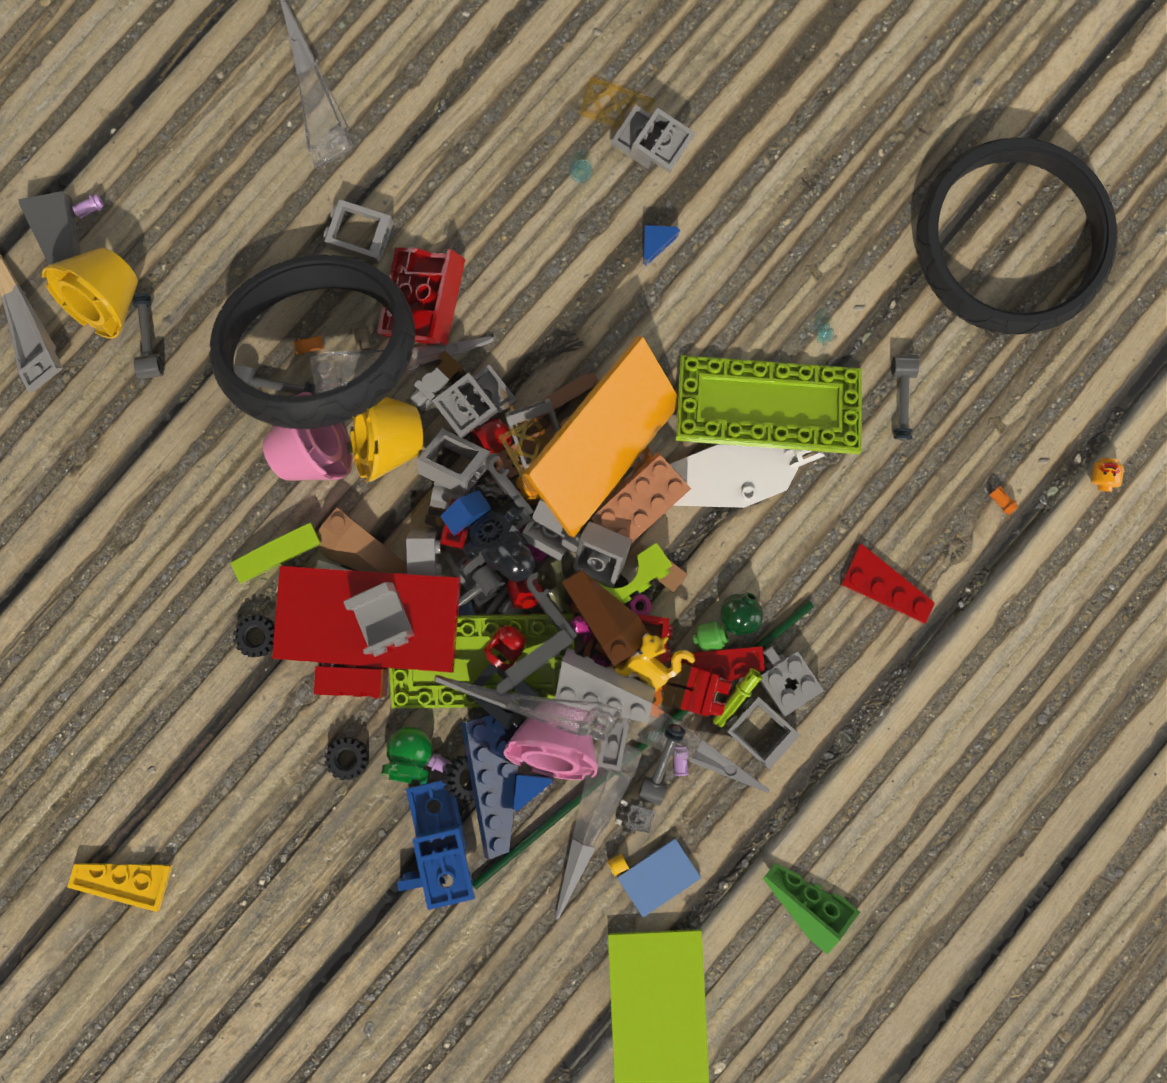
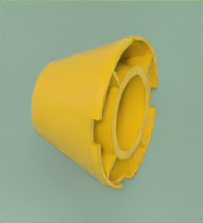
M99 247L50 264L43 269L42 278H47L48 284L45 285L56 302L83 326L86 324L97 329L95 334L105 338H116L122 332L138 285V279L131 267L120 256L109 249Z
M386 396L371 409L356 417H352L354 418V431H350L352 452L360 477H366L365 482H372L416 458L422 451V422L419 412L414 405Z

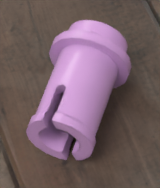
M90 194L88 199L73 205L72 208L77 217L82 219L96 210L101 211L104 203L98 194Z
M686 746L674 747L672 752L674 776L689 775L687 755L690 752L687 751Z
M433 753L428 764L431 770L436 769L442 773L447 771L448 768L445 765L447 763L452 764L451 761L441 757L440 753L438 755Z

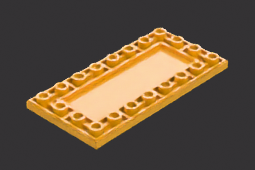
M637 336L524 472L526 478L569 536L575 537L677 409L678 396L645 339L641 336Z

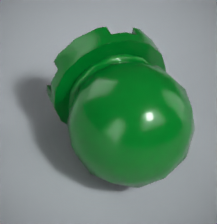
M403 727L396 730L390 736L386 745V756L390 763L382 766L381 776L385 777L389 774V780L411 784L412 779L420 780V784H426L429 772L423 768L429 763L432 756V744L425 732L416 727Z

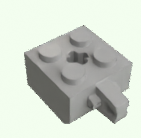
M589 521L582 534L577 533L575 537H572L566 533L562 546L576 553L573 564L576 572L582 569L595 581L614 588L624 569L632 539Z
M772 647L763 651L769 662L765 664L767 670L759 674L763 677L759 682L782 716H787L824 691L798 651H794L787 657L783 653L778 656ZM787 678L794 680L792 689L785 687V684H787L785 680Z

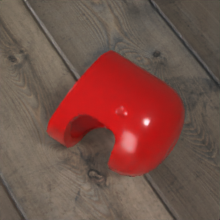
M497 418L491 419L469 432L473 443L490 451V454L500 453L508 448L512 442L509 427L504 421Z
M509 625L502 626L486 643L484 652L487 659L493 665L506 671L522 655L526 649L527 641L523 633L517 628ZM491 647L503 654L509 661V664L497 658L492 653Z

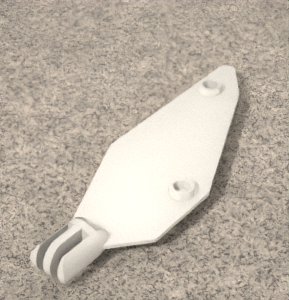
M725 444L715 445L669 464L691 488L673 506L745 508L786 491L800 466L822 458L825 455L821 452L803 459L802 456L814 451Z

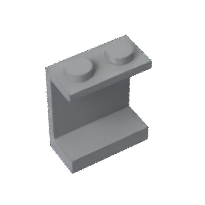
M385 582L343 601L347 610H354L368 648L363 650L364 654H373L374 657L387 652V647L393 644L395 647L409 642L407 638L414 635L393 583Z

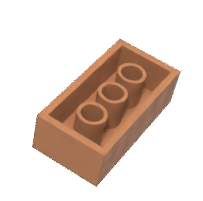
M656 452L600 504L591 518L597 525L630 538L633 542L691 488L669 463Z

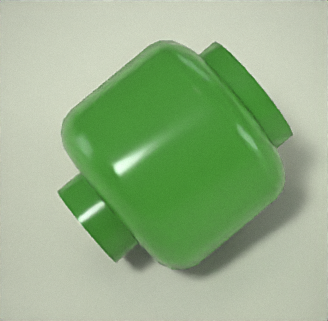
M716 620L699 624L696 633L693 634L695 646L700 647L703 652L722 650L726 643L729 642L725 625H721Z

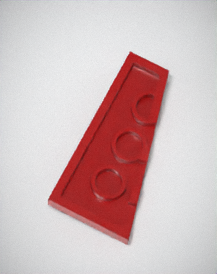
M860 543L840 585L922 624H926L935 602L863 544Z
M763 646L691 652L695 657L693 663L687 659H681V662L721 674V678H725L728 681L745 677L751 668L758 672L765 670ZM670 654V665H671V658L673 657L674 654ZM675 684V685H679V686H682V687L691 689L690 687H687V686H683V685H680V684Z

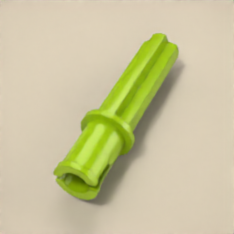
M751 668L744 679L735 685L736 689L725 702L724 714L713 717L715 725L723 727L746 697L752 695L751 691L763 678L757 670Z

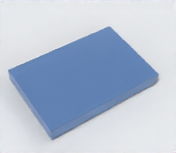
M675 838L630 867L629 870L627 869L617 876L642 917H645L701 879Z

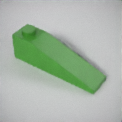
M777 863L763 877V880L808 939L827 955L841 940L860 914V911L842 896L836 893L831 895L821 890L822 886L817 883L812 885L802 880L801 875Z

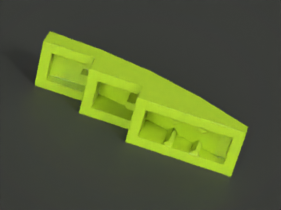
M310 522L231 562V566L239 584H242L302 555L301 553L321 545V542L313 524Z

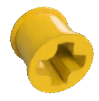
M622 853L610 860L607 859L608 865L615 877L617 874L627 869L629 870V866Z

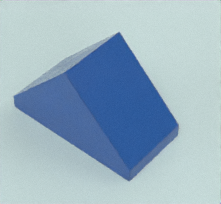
M645 225L643 264L647 266L679 237L680 229L670 226Z
M476 491L459 497L440 517L453 536H455L492 511V508L481 492Z
M518 773L513 809L517 812L553 782L552 777Z

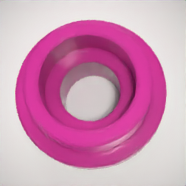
M638 594L629 601L628 608L635 614L647 615L651 610V602L646 596ZM637 602H642L644 604V608L642 610H637L635 608V604Z

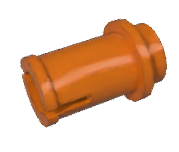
M321 335L302 340L298 338L297 341H294L297 355L301 354L304 356L307 352L324 349Z
M1001 486L989 495L1001 507L1002 513L1009 515L1019 507L1016 504L1017 501H1013Z

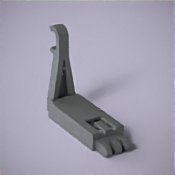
M491 453L485 460V466L509 499L497 513L505 516L514 507L523 518V521L515 526L520 530L531 520L529 515L534 511L506 475L509 469L503 466L496 471L493 464L499 459V455ZM470 536L466 539L465 545L472 542ZM464 551L454 559V564L465 574H469L478 565L481 566L485 562L481 553L471 561Z
M538 573L529 576L527 588L559 633L505 671L504 675L507 678L500 682L496 689L500 695L506 693L569 647L577 636L547 597L550 589H545L544 592L540 593L532 585V581L537 579Z

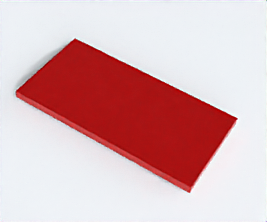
M279 566L272 659L454 673L461 578ZM385 582L393 583L414 635L407 638L408 643L395 647L393 644L387 647V652L374 657L373 654H364L363 650L368 648L354 610H347L343 601Z

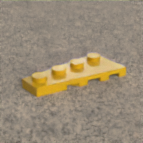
M76 863L73 865L67 888L158 912L162 905L173 865Z

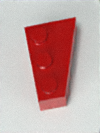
M322 663V666H315L314 694L387 697L388 669L371 666L359 668V665L346 664L345 667H336V664Z

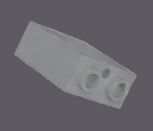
M339 199L337 206L334 205L332 208V221L330 227L327 226L324 231V242L329 249L380 264L394 224L392 217ZM345 211L379 221L370 250L336 240Z
M549 398L505 413L524 469H527L539 454L526 457L515 424L548 413L556 435L560 427Z
M442 428L437 436L434 435L431 438L428 447L418 454L416 459L418 474L465 496L487 470L485 460L490 455V451ZM443 447L472 460L461 475L432 461Z
M758 696L754 698L749 697L741 706L743 708L742 712L738 716L734 714L727 721L726 725L728 727L725 731L770 770L800 734ZM757 705L786 731L764 757L735 731Z

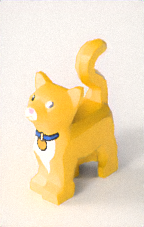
M645 634L642 637V646L627 661L618 663L613 666V669L624 677L636 673L638 677L634 676V679L655 688L656 692L671 677L676 676L681 671V659H687L693 663L695 657L687 650H679L671 658L672 667L667 668L655 656L665 653L664 645L668 637L666 636L661 639L658 636Z

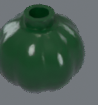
M749 592L733 594L723 602L720 616L725 624V628L730 633L735 635L750 634L760 627L763 620V609L757 602L758 599L754 594Z

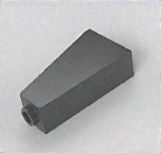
M64 191L18 199L19 205L49 265L81 254L71 197Z

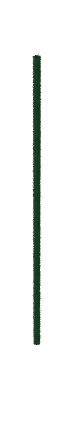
M809 600L806 601L753 647L763 646V649H765L814 608V605ZM677 709L628 750L623 756L621 769L666 731L668 724H675L689 711ZM607 768L511 848L508 853H505L472 881L473 887L476 890L616 774L618 770Z

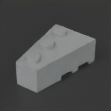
M411 528L406 538L407 574L442 575V564L439 563V554H441L439 528Z

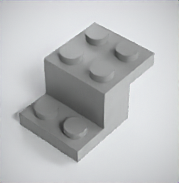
M635 105L612 139L611 145L647 169L654 162L670 173L695 136V132L658 107L653 115Z
M490 364L473 377L470 373L466 374L432 400L460 438L464 437L478 425L481 426L487 421L497 418L518 402Z
M541 498L522 535L530 545L560 561L568 549L562 546L566 531Z

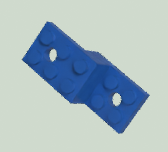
M442 780L406 788L416 833L412 840L428 910L475 899L465 853L467 842L456 797L449 795V791L444 789L443 786L447 784L442 783ZM430 800H437L441 805L440 811L436 813L431 812L428 809V802ZM441 875H451L453 884L448 887L443 886L440 882Z

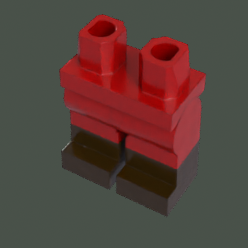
M681 662V671L668 680L671 683L667 685L662 705L707 717L710 714L722 716L726 703L714 700L716 691L728 695L732 682L721 678V674ZM675 684H680V685H683V686H687V687H690L691 689L685 688V687H682V686H679V685H675Z

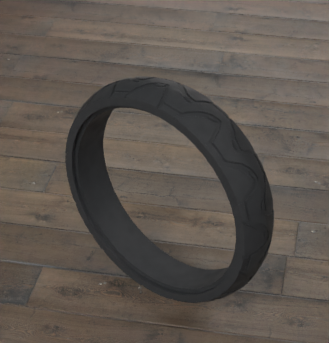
M1021 137L1001 138L985 142L971 148L951 161L938 174L929 187L921 205L916 228V246L918 247L919 263L926 281L937 298L956 316L971 325L990 332L1012 335L1031 334L1054 328L1072 319L1084 310L1096 297V294L1100 292L1108 279L1115 260V249L1118 243L1114 208L1106 189L1096 174L1077 156L1057 145L1038 139ZM994 163H1024L1048 171L1073 191L1088 217L1092 236V250L1088 269L1082 282L1065 302L1038 312H1009L984 304L969 294L956 281L942 255L938 234L939 217L943 202L951 186L967 173Z
M309 255L286 260L283 263L266 268L248 279L231 294L215 319L210 337L209 356L217 384L227 398L242 412L257 420L282 428L314 429L345 422L352 419V417L366 412L392 391V388L402 378L412 357V349L415 345V323L411 307L401 289L390 277L376 267L351 257ZM325 288L349 289L376 299L394 317L391 337L379 358L361 375L337 388L305 396L275 395L250 386L234 372L235 350L249 324L270 306L295 294Z

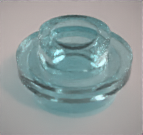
M577 160L571 165L570 176L575 182L584 183L591 178L592 167L587 161ZM579 169H583L585 173L583 175L577 174V171Z
M830 323L819 326L817 342L822 343L823 346H827L828 342L833 340L834 328H830Z

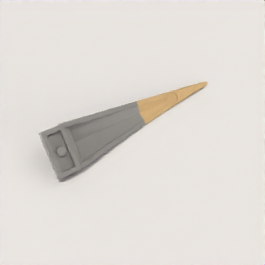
M0 254V294L12 337L17 370L27 391H36L60 372L63 367L55 353L56 346Z

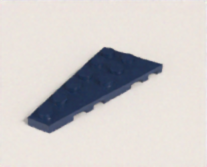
M510 707L503 710L508 713H516L522 707ZM489 713L462 721L461 726L484 858L492 859L508 853L510 848L518 766L505 757L504 750L507 743L522 725L524 719L517 727L512 724L507 730Z

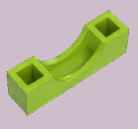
M657 542L636 556L638 569L631 583L621 588H609L601 583L599 584L625 604L632 599L630 594L636 590L641 593L651 586L649 581L655 577L661 580L671 573L668 568L672 564Z

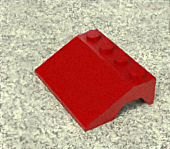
M395 247L389 277L401 289L411 307L415 323V342L439 346L448 345L465 264V258L452 249H447V253H430L419 248ZM382 306L376 334L391 337L394 317L385 306Z

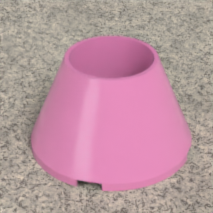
M302 392L296 396L312 395V393ZM342 423L314 429H289L273 425L263 439L265 458L274 473L283 480H339L350 473L353 463V456L348 454L347 444L350 441Z
M552 699L542 700L537 703L507 743L504 750L505 757L515 765L520 767L521 763L532 767L531 772L553 778L584 780L585 775L590 774L592 778L597 774L598 770L587 712L583 708L558 703Z

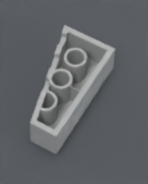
M567 647L562 660L555 702L648 723L655 688L630 676L624 677L616 673V670L608 666L605 668L594 663L593 659L587 656L585 658L575 654L574 650Z

